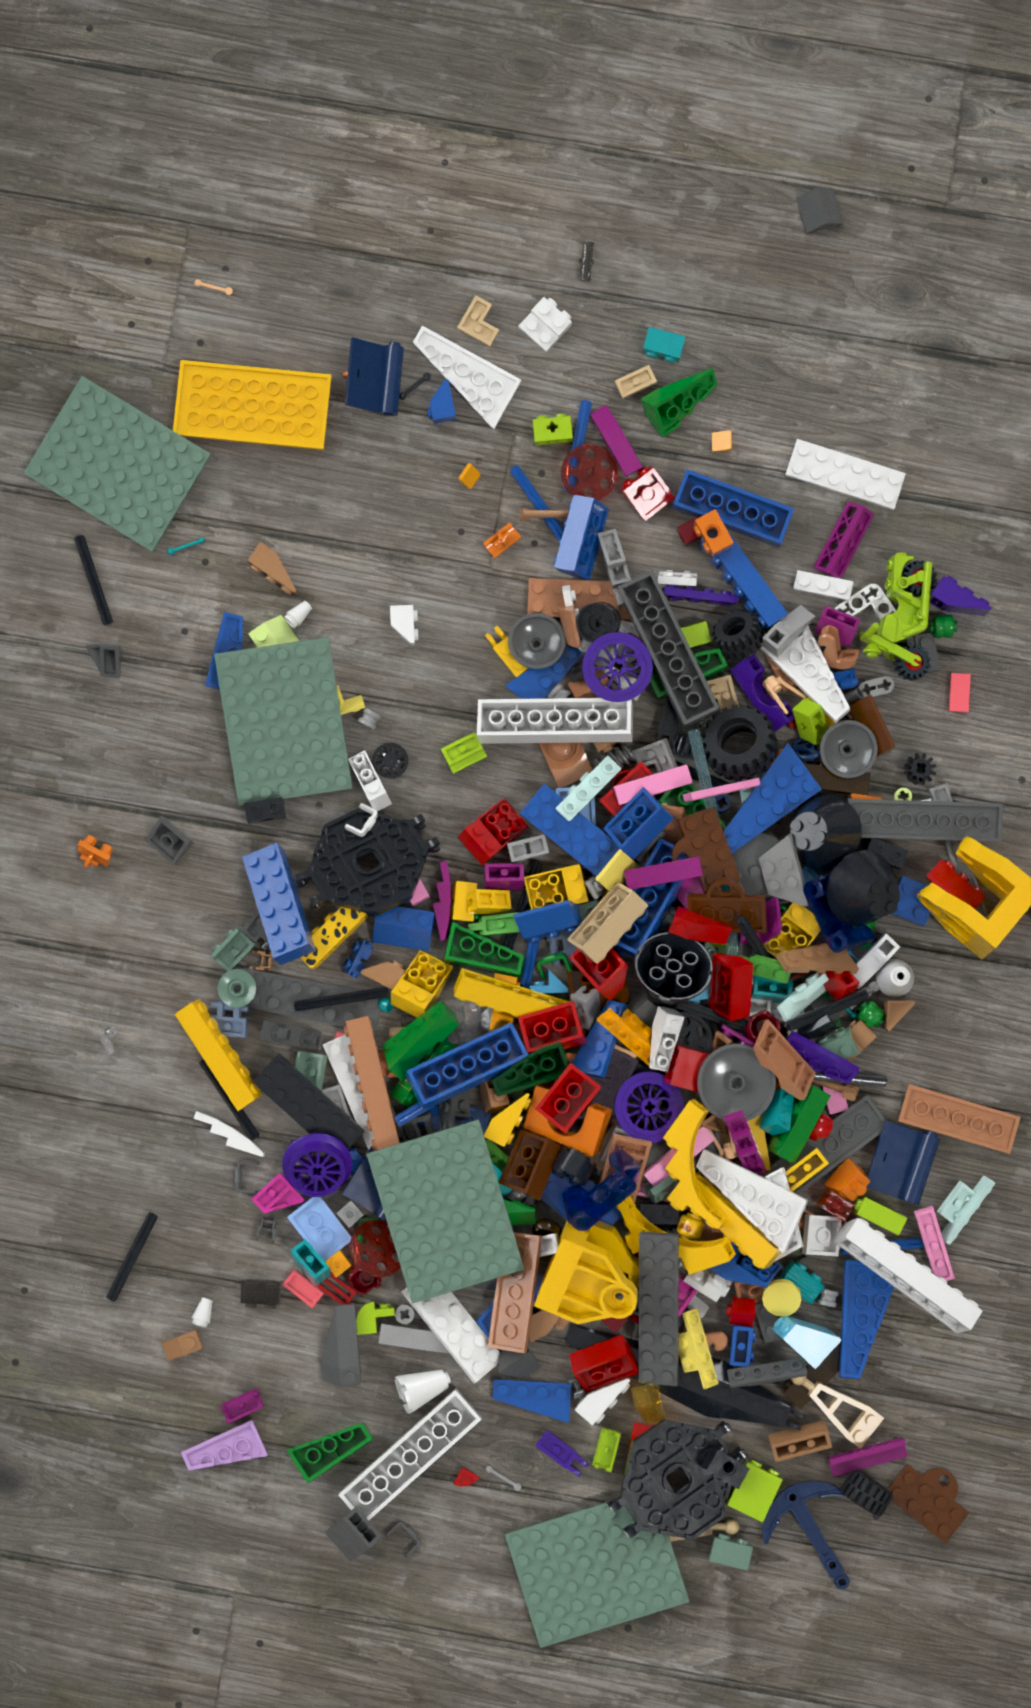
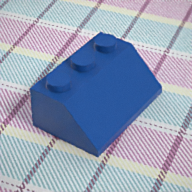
M643 787L604 827V830L623 852L632 859H635L674 817Z
M569 900L513 914L523 939L530 941V943L539 942L542 937L546 936L548 938L560 936L559 933L565 931L567 934L573 933L582 923L578 904Z
M397 906L379 916L375 915L372 943L429 951L435 912Z

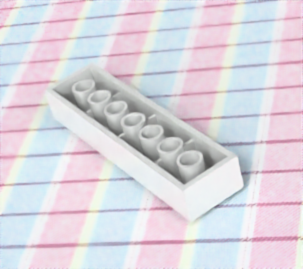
M602 698L478 700L477 738L480 744L632 742L633 703L632 699L624 702H611Z
M856 1218L845 1222L834 1239V1243L954 1332L961 1333L972 1329L982 1313L976 1302L970 1299L967 1300L962 1296L963 1293L960 1290L951 1288L947 1285V1281L944 1278L936 1277L931 1273L932 1270L929 1267L920 1265L916 1262V1258L913 1255L904 1253L895 1242H889L884 1238L885 1235L882 1232L873 1230L864 1219Z
M455 1388L342 1489L338 1496L351 1510L357 1507L369 1521L481 1421L482 1416L461 1392Z

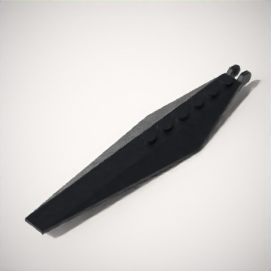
M572 1325L565 1343L580 1350L619 1335ZM625 1337L639 1366V1341ZM680 1357L679 1384L677 1386L644 1384L707 1417L778 1426L786 1425L800 1430L802 1426L788 1421L789 1414L800 1419L805 1418V1414L791 1409L789 1405L760 1385L730 1388L727 1370L735 1369V1367L729 1365L724 1360L712 1358L718 1384L710 1388L703 1389L698 1370L684 1373ZM639 1374L633 1375L631 1378L639 1381Z

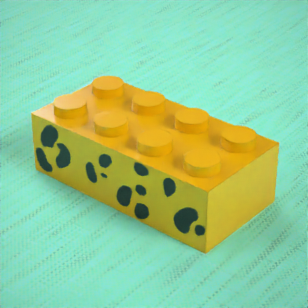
M337 906L339 910L335 914L331 912L324 919L325 923L321 927L317 926L311 932L316 951L300 958L312 970H315L369 916L364 912Z

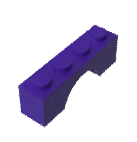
M755 654L745 658L730 670L734 679L739 683L754 707L759 709L760 713L763 712L768 717V720L771 721L774 732L795 719L793 710L787 701H782L788 711V714H785L776 700L766 693L762 686V676L765 668Z

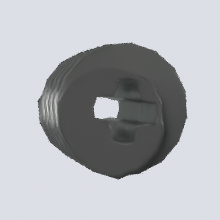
M623 743L620 744L621 750L617 747L614 748V754L610 751L607 752V756L621 770H624V763L629 767L631 766L630 760L637 763L629 747ZM604 755L600 756L601 762L606 758ZM594 759L595 768L601 763L598 759Z

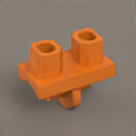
M509 522L486 540L483 545L495 559L520 540L521 536Z
M88 835L77 844V852L82 854L80 859L85 861L84 867L86 869L90 865L97 868L99 864L108 867L113 847L103 844L99 850L94 847L97 839Z

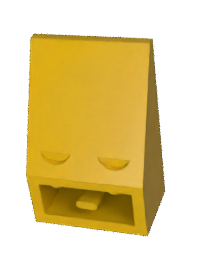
M581 864L524 877L531 910L567 900L578 905L590 902Z
M792 902L788 910L781 917V933L763 945L767 952L777 958L779 953L808 947L826 923L803 905Z
M420 950L392 990L391 1005L415 1017L421 1016L435 1005L453 970V966Z
M525 1094L491 1120L484 1137L503 1147L506 1143L510 1145L515 1135L511 1132L514 1126L519 1127L523 1118L520 1114L523 1108L527 1110L532 1100L528 1098L530 1094Z

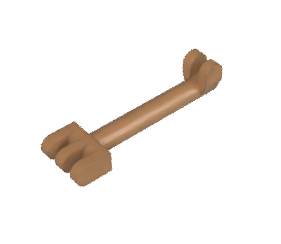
M519 509L521 513L520 521H527L529 518H568L569 510Z
M812 1081L814 1084L843 1093L842 1098L851 1101L856 1099L859 1087L854 1084H846L844 1086L835 1082Z

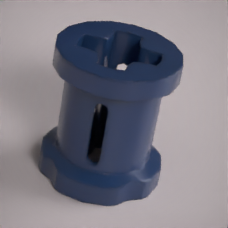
M721 794L715 797L712 806H714L717 813H725L729 809L731 802L728 796ZM721 799H723L724 804H726V806H723L722 809L719 808V804L716 803L720 802Z

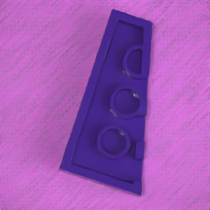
M667 584L666 587L661 588L665 597H670V601L678 602L687 598L690 603H701L703 600H706L707 604L730 606L738 602V595H732L730 591L714 593L713 589H702V591H696L695 587L679 589L677 585Z
M794 1031L786 1038L815 1072L824 1073L825 1077L849 1084L859 1072L860 1067Z

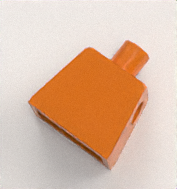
M848 1157L824 1185L836 1196L853 1202L858 1196L866 1193V1186L870 1183V1179Z

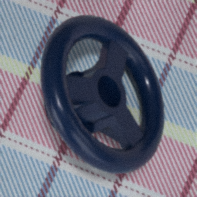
M800 737L791 744V748L800 760L814 761L820 757V750L818 751L815 744L807 742L798 745L805 741Z

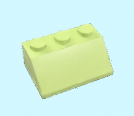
M282 615L264 622L248 633L257 647L299 641Z

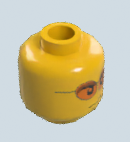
M689 1212L687 1215H682L676 1229L677 1233L681 1235L680 1238L699 1240L705 1225L701 1221L702 1217Z

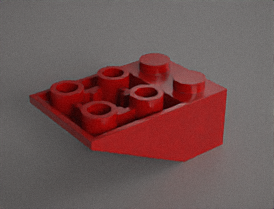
M503 798L467 826L457 838L483 866L503 850L507 843H511L529 826Z

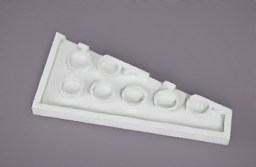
M422 326L413 344L449 380V383L494 430L518 389L521 379Z
M809 626L801 632L778 658L764 648L763 643H761L760 650L811 700L822 705L823 711L835 723L850 711V707L841 689L838 687Z
M703 1149L696 1167L766 1235L765 1237L769 1241H772L778 1247L782 1254H785L808 1203V1199L708 1149Z

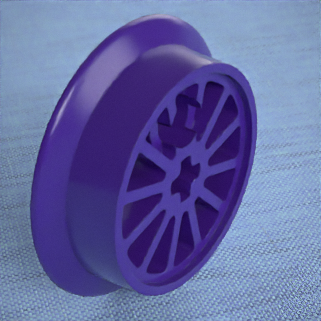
M612 632L597 638L588 647L582 665L583 676L590 690L598 697L611 702L628 701L641 694L650 682L653 669L652 658L647 647L635 636L623 632ZM614 644L615 658L612 657L606 646ZM617 644H624V650L621 656L618 657ZM628 647L635 651L634 653L624 655ZM604 650L611 661L599 657L598 653ZM629 656H633L637 660L636 665L633 667H629L625 663L626 658ZM596 659L609 664L608 666L601 667L594 666ZM614 662L623 665L620 672L612 669ZM641 666L639 674L631 671ZM609 669L608 672L597 678L596 670ZM624 672L636 676V681L631 683ZM611 673L612 676L608 685H603L600 681ZM620 675L624 677L629 687L621 688ZM615 676H617L618 689L610 688Z
M656 1072L638 1073L626 1080L620 1087L615 1100V1113L622 1129L632 1138L651 1142L664 1140L663 1137L683 1111L684 1101L682 1094L677 1086L663 1081L665 1075ZM642 1085H648L647 1098L642 1090ZM652 1086H655L659 1088V1090L654 1095V1097L651 1098ZM635 1088L638 1089L642 1100L632 1093ZM661 1092L666 1095V1097L657 1098ZM628 1097L633 1098L638 1102V1105L628 1103ZM659 1101H664L667 1103V1109L665 1111H661L659 1109ZM647 1104L652 1105V1109L649 1111L644 1108ZM627 1107L638 1108L637 1111L630 1114L627 1113ZM637 1113H640L639 1117L633 1123L629 1117ZM669 1113L667 1120L660 1115ZM644 1116L643 1129L637 1127V1124ZM653 1116L663 1122L660 1128L657 1127ZM648 1117L654 1128L653 1131L647 1130Z
M320 1133L308 1134L296 1139L288 1146L282 1158V1170L287 1181L300 1193L311 1197H323L332 1194L347 1181L352 1170V1157L348 1148L337 1138ZM316 1151L317 1156L312 1157L310 1152ZM320 1152H325L326 1155L321 1157ZM303 1155H306V1156L308 1157L309 1161H307L306 1159L302 1158V1156H303ZM331 1156H333V1157L335 1158V1159H333V1160L328 1161V1159H329ZM305 1173H306V1175H308V1176H310V1177H307V1178L302 1177V1174H305Z

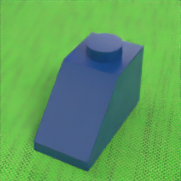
M448 379L443 381L430 400V408H427L428 417L433 419L434 424L456 420Z

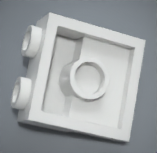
M543 297L518 328L547 353L572 326V321L570 320L571 316L565 310L561 312L556 308L558 305L553 299L548 298L547 300Z
M805 1214L802 1254L839 1256L840 1246L833 1241L842 1228V1218Z
M709 1268L691 1275L687 1273L684 1279L685 1283L715 1302L721 1296H726L730 1289L728 1286L733 1282L725 1280Z

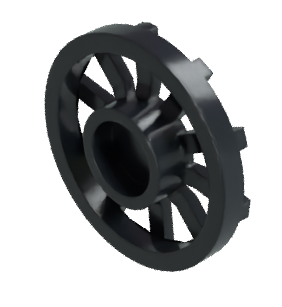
M385 743L374 752L372 759L373 767L384 778H397L407 769L408 755L400 745ZM389 746L395 747L393 753H390ZM387 747V754H385L381 749ZM399 748L402 751V753L395 755L397 749ZM378 752H380L384 757L380 758L376 756ZM405 756V761L398 760L399 757ZM376 760L383 761V763L376 766ZM402 763L405 765L403 769H401L397 764ZM385 766L383 773L380 772L378 768ZM396 767L400 772L394 775L393 768ZM388 768L391 770V775H385Z

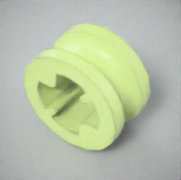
M900 788L894 794V800H902L898 798L901 795L899 792L902 791L908 795L906 800L911 801L912 793L907 788Z

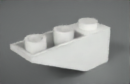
M364 750L348 758L372 808L379 811L391 805L392 803L366 751Z
M883 934L856 963L859 970L853 975L860 982L857 989H860L900 948L887 934Z
M660 1006L657 1008L652 1025L650 1069L668 1072L684 1020V1016L675 1009Z
M625 1378L587 1393L574 1408L575 1411L591 1425L595 1422L599 1424L605 1417L603 1412L608 1407L611 1409L618 1401L616 1397L619 1393L624 1394L630 1387V1378Z

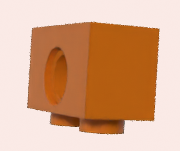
M716 509L695 520L693 529L698 537H702L704 541L702 545L707 554L710 553L713 557L733 546L734 542ZM715 530L717 537H708L707 531Z

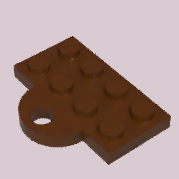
M714 806L677 819L683 838L672 849V861H676L679 854H684L687 858L699 856L703 876H698L703 892H707L709 885L717 878L730 877L736 880L741 879Z
M720 877L709 885L707 894L688 893V910L731 926V932H742L736 923L738 921L737 918L742 916L747 917L756 933L767 932L766 896L746 895L743 885L736 879ZM727 884L731 889L725 891L721 888V885Z
M906 1463L887 1488L893 1494L891 1500L893 1503L945 1544L969 1514L966 1509L954 1501L958 1493V1484L955 1477L943 1468H932L921 1475ZM941 1475H948L949 1483L947 1485H940L939 1477Z

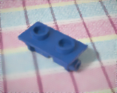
M854 668L832 673L838 687L841 689L855 688L858 685Z
M359 937L351 947L352 952L349 958H346L343 963L344 969L342 972L357 979L365 966V963L361 962L360 959L368 960L373 950V944Z

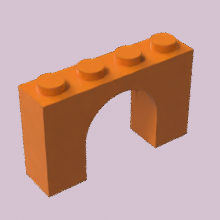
M548 1083L536 1085L523 1128L535 1135H542L553 1142L564 1144L563 1146H567V1149H576L587 1157L599 1153L612 1109L593 1103L587 1108L581 1129L578 1132L568 1131L564 1133L535 1110L536 1106L553 1085Z

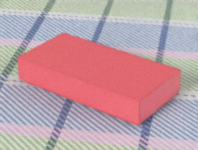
M951 673L949 712H969L971 674Z
M295 1269L282 1284L312 1309L325 1293L317 1286L315 1287L311 1281Z

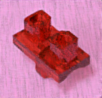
M825 1188L822 1197L816 1203L843 1222L850 1218L855 1205L828 1188Z

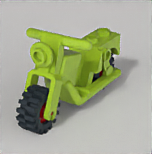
M898 552L887 561L886 570L888 571V578L885 581L886 596L898 604V609L894 613L882 617L880 625L875 622L866 632H860L858 637L861 641L868 644L863 650L866 657L878 658V655L883 653L886 658L893 661V665H896L894 670L899 672L897 674L899 677L903 676L904 680L909 679V681H913L923 677L929 671L928 668L931 667V663H929L931 658L927 657L929 653L927 651L924 652L925 648H919V645H908L902 648L895 643L914 637L926 630L929 617L930 591L937 582V579H935L937 573L933 572L935 568L932 567V562H925L923 560L911 562L902 571L904 565L912 561L914 556H907V553Z

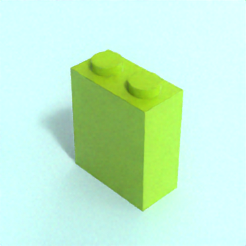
M861 1196L860 1199L856 1198L852 1206L854 1214L898 1236L907 1220L906 1217L864 1196Z
M746 1460L744 1465L750 1468L739 1489L733 1487L726 1504L763 1522L783 1479L779 1476L780 1473L771 1468L767 1471L761 1468V1463L755 1460H751V1462Z

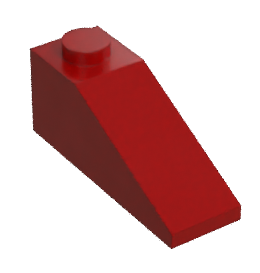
M678 906L668 932L685 939L726 945L732 927Z
M826 971L825 974L829 980L823 985L826 991L835 1000L854 993L860 982L849 971H843L842 974Z

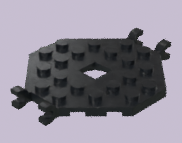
M358 808L324 824L311 864H309L306 871L295 875L299 888L304 887L312 880L320 893L309 898L312 910L315 912L323 904L327 903L379 916L411 900L428 853L440 851L438 846L440 842L436 837L424 843L416 831L426 828L423 815L420 814L412 820L402 819L401 821L393 819L391 816L377 813L378 817L375 824L363 837L344 828L348 824L359 830L363 829L364 824L372 814ZM372 852L379 862V866L369 871H362L356 860Z
M662 1419L631 1441L620 1495L618 1498H614L606 1503L610 1510L617 1512L625 1505L635 1521L634 1524H630L622 1529L626 1536L633 1538L642 1530L694 1540L725 1517V1506L727 1498H729L731 1485L700 1466L712 1446L717 1449L721 1446L728 1450L721 1436L732 1430L729 1423L722 1421L715 1429ZM740 1447L733 1450L731 1454L729 1453V1456L732 1458L737 1456L744 1459L748 1456L745 1450ZM726 1462L724 1464V1470H726L729 1467V1462ZM681 1467L689 1482L674 1492L667 1481V1475Z

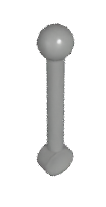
M490 1465L486 1467L487 1473H492L512 1485L515 1491L521 1490L520 1483H514L493 1470V1467Z

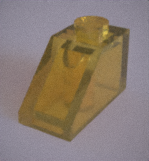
M648 1383L631 1387L634 1406L646 1424L665 1419L657 1384Z

